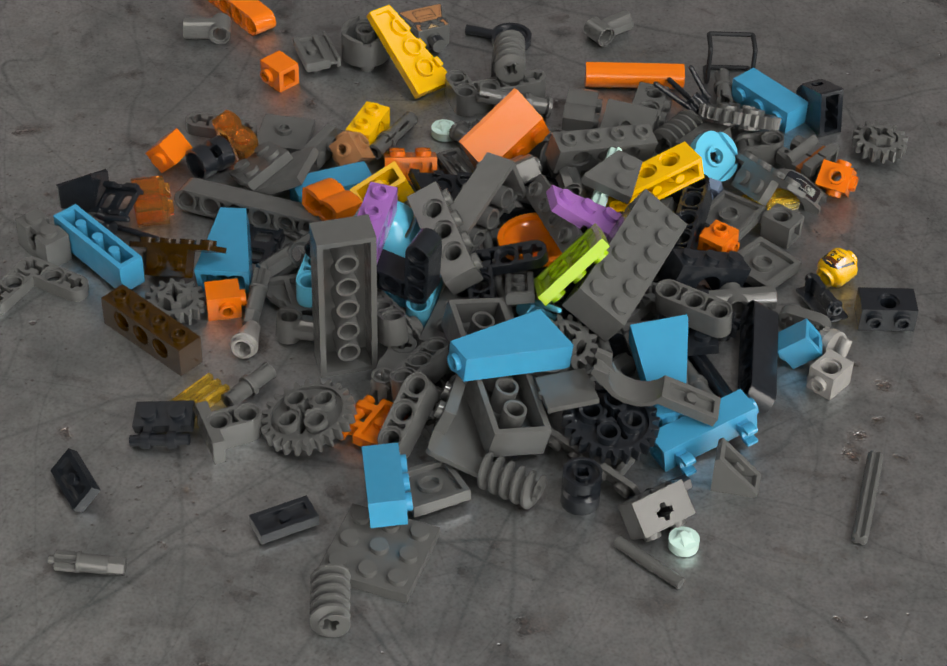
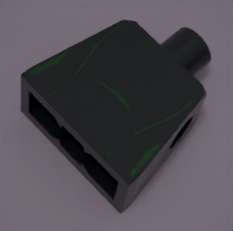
M824 79L802 83L797 88L796 94L808 101L805 123L818 137L841 132L844 89Z

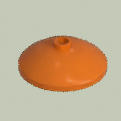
M527 213L510 219L500 228L497 235L498 246L531 240L542 241L546 245L549 260L540 268L548 267L562 254L537 213ZM534 252L533 257L537 256L538 252ZM513 255L505 256L511 261H513L515 258V256Z

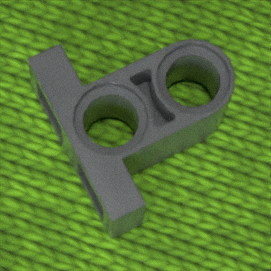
M207 401L195 403L197 425L215 465L226 462L225 449L254 442L262 435L261 410L254 403H242L211 411Z

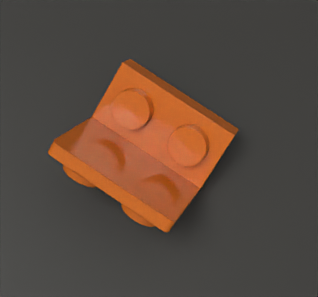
M428 147L415 148V152H405V148H389V152L384 153L385 167L395 161L408 181H411L408 176L410 169H420L422 173H432L433 170H437V155L435 152H431Z

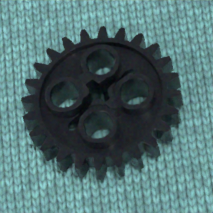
M594 381L599 403L563 410L561 427L565 428L564 437H571L570 446L579 444V454L587 451L589 452L588 458L590 459L599 456L600 464H603L606 458L610 459L613 465H616L617 459H621L625 464H628L630 456L638 461L641 453L647 455L650 447L655 446L660 427H658L660 417L656 416L657 408L625 404L611 396L603 386Z

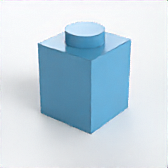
M807 318L778 332V356L793 369L822 356L823 344L821 334Z

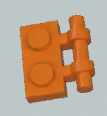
M366 395L363 400H358L355 403L357 414L354 415L356 422L349 424L350 432H342L344 439L348 435H352L353 444L360 447L378 445V434L393 402L382 399L378 405H374L375 399L371 395ZM409 414L405 416L404 421L407 420Z

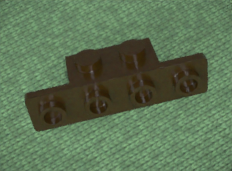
M140 237V241H129V247L147 249L145 275L193 278L195 252L226 254L227 248L218 247L217 241L201 239L200 244H196L197 240L180 238V242L176 243V239L160 237L159 242H156L157 238Z

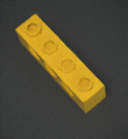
M684 141L642 162L629 203H623L609 196L606 207H611L616 212L624 211L645 189L661 200L703 179L702 157Z

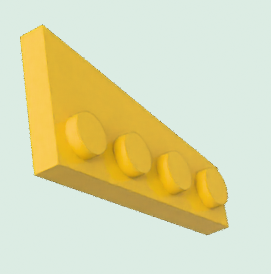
M390 5L368 13L366 16L415 99L445 88V75L447 71L442 66L444 63L437 56L434 58L425 48L427 45L421 38H416L410 32V26Z

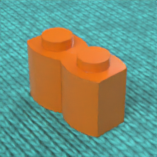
M326 178L302 188V205L312 215L319 216L322 221L353 217L362 204L361 199L349 190H345L343 185L333 178Z

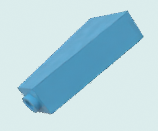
M220 207L207 240L217 241L218 247L227 248L226 254L201 252L194 269L197 285L202 287V291H205L204 282L238 278L239 289H245V293H249V285L253 277L247 210L246 208Z
M539 309L450 341L447 362L449 368L456 372L464 382L558 370L570 367L574 345Z
M687 314L631 324L628 340L640 381L657 380L666 375L686 383L688 349ZM659 404L650 406L657 408L656 416L660 417L658 427H662L685 416Z

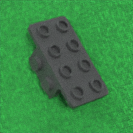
M456 374L452 375L449 381H446L439 397L443 398V400L439 401L433 414L436 417V421L426 447V453L439 461L474 477H478L480 465L486 454L464 392L467 381L464 382Z

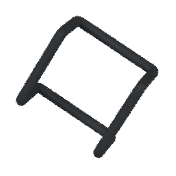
M709 31L707 33V65L703 66L705 84L709 83L711 69L720 70V68H725L727 70L748 71L756 67L758 48L754 33ZM712 36L751 37L753 48L751 68L745 65H711L713 56Z

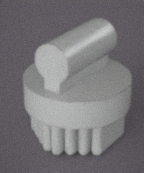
M825 327L820 330L823 344L822 355L831 349L846 358L853 341L847 338L845 333L837 329Z

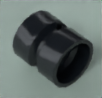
M217 135L205 141L204 144H199L186 151L185 159L194 177L205 180L215 175L217 171L220 172L232 166L235 162V154L230 143L223 136Z
M578 457L567 461L563 466L560 502L562 507L573 515H589L599 507L603 471L595 460Z

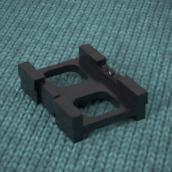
M104 181L103 186L106 189L97 206L95 208L90 207L87 212L91 215L102 212L109 215L129 217L128 215L139 195H143L144 191L137 183L126 182L125 184H118L115 181ZM109 195H115L107 208L102 207ZM131 196L132 198L127 207L119 209L124 198Z
M249 224L251 250L264 252L261 259L252 258V264H258L276 253L278 249H281L285 241L284 230L281 228L278 231L257 228L253 224ZM259 233L272 235L269 242L254 240Z

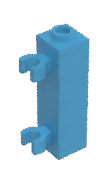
M739 389L721 398L719 416L714 426L685 415L660 427L655 446L649 449L650 454L665 472L678 466L682 474L690 476L697 472L692 465L696 463L695 457L717 447L718 440L723 437L730 441L740 436L747 447L758 443V439L754 435L758 432V406L753 398H748Z

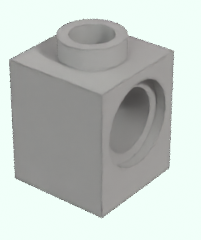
M829 349L810 365L806 387L830 401L850 384L854 362Z

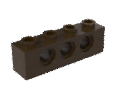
M122 284L101 297L104 323L180 376H183L203 362L201 338L199 335Z

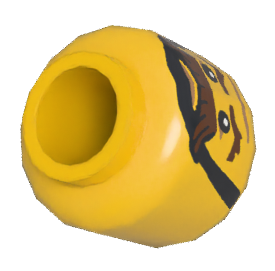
M834 248L818 261L816 273L821 277V281L825 286L841 288L857 275V257L850 250Z

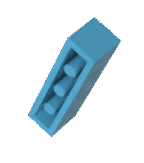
M75 204L53 215L54 225L60 226L69 234L71 253L115 289L122 284L129 289H133L145 282L142 256Z

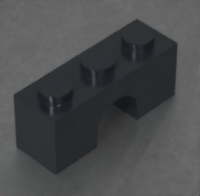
M685 248L672 249L658 275L662 280H675L695 289L705 279L712 290H719L724 284L736 282L742 288L751 272V268L745 262L744 257L735 251L719 252Z

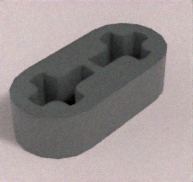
M789 304L782 307L779 313L778 326L783 330L807 318L820 331L825 327L831 328L832 322L822 313Z

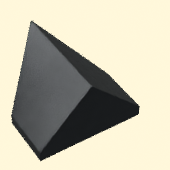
M103 169L56 184L59 206L67 209L76 204L88 213L87 211L90 207L95 208L106 189L103 183L104 181H109L108 171Z

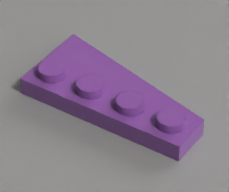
M552 185L546 191L550 209L553 213L580 229L583 225L589 229L596 223L603 231L605 237L608 236L622 215L611 207H604L589 198L578 196L568 189Z

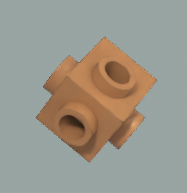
M343 131L335 137L336 141L329 145L333 153V160L339 166L364 161L367 165L375 159L369 148L368 139L361 132Z

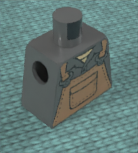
M440 3L398 13L410 26V32L416 38H421L427 45L425 47L427 50L433 49L435 52H441L449 44L450 26Z

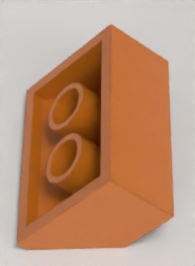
M514 88L461 138L459 143L472 165L476 168L478 162L484 158L487 152L506 159H511L518 155L525 156L541 143L550 131L540 114Z

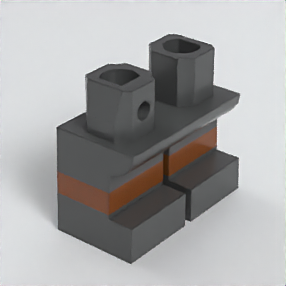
M814 134L808 139L797 135L792 139L790 149L782 146L777 151L776 162L784 166V169H791L803 174L815 184L823 160L836 163L840 146L833 143L824 146L819 143L818 137Z

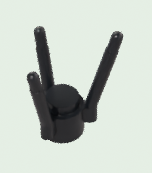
M689 65L688 68L702 93L701 95L696 92L691 97L671 77L667 78V81L687 102L657 81L653 82V85L685 109L694 111L697 114L700 103L712 104L709 101L712 96L705 89L692 65Z
M102 212L92 216L114 235L118 230L139 237L157 238L156 241H159V237L116 223L130 222L129 217L109 215Z

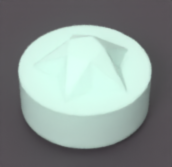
M447 119L435 121L431 126V136L440 142L451 141L449 130L454 122Z
M685 526L674 528L669 533L668 548L674 555L679 557L693 556L699 549L700 537L692 528Z

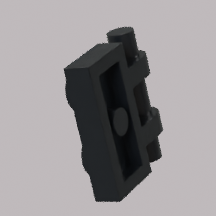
M195 401L136 402L132 428L135 433H140V435L129 436L130 447L152 449L153 446H167L168 449H178L179 446L190 445V434H181V432H193L196 417ZM167 432V434H155V433Z

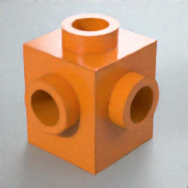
M824 159L815 184L820 189L826 190L825 194L840 199L841 195L849 197L850 191H855L859 177L856 176L857 172L855 169L851 168V163L837 159L836 163Z
M716 219L709 227H705L702 230L697 250L738 252L740 247L738 242L739 230Z

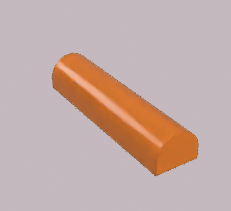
M586 62L584 82L587 88H638L640 82L653 84L654 81H657L661 85L669 87V89H675L667 81V78L671 77L684 89L685 65L669 63Z

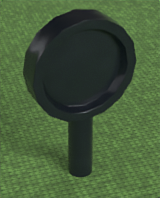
M502 23L494 29L468 24L465 27V34L491 39L492 46L496 36L505 30H516L523 34L525 38V51L531 46L532 38L530 29L519 23Z

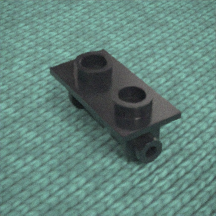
M808 273L805 276V286L797 288L796 292L812 311L826 315L832 323L847 319L848 315L842 308V302L836 299L829 289H825L826 286L821 281V277L818 274Z

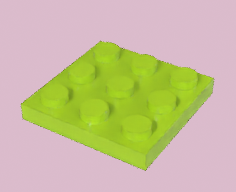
M596 223L534 279L537 297L545 306L550 301L552 303L557 302L565 294L566 291L564 289L571 282L575 284L586 275L587 271L585 269L593 262L597 264L607 256V249L610 245L603 231Z

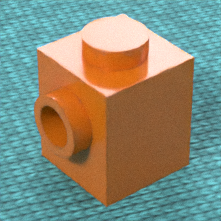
M280 50L260 59L261 80L279 93L299 84L298 63Z
M176 128L163 136L145 154L149 157L152 164L163 173L176 165L185 156L186 151L193 147Z
M238 278L204 282L208 321L242 318V306H246L247 302L245 289H239Z

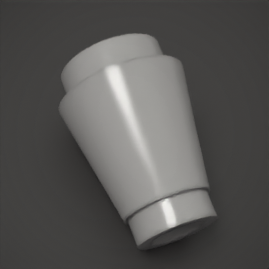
M253 320L247 321L231 338L230 345L234 355L246 359L257 353L261 330L259 323Z

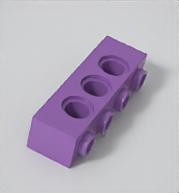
M370 182L357 216L369 214L377 238L378 263L397 212L398 187Z

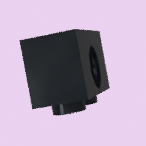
M858 287L854 305L858 330L914 332L919 312L914 289Z

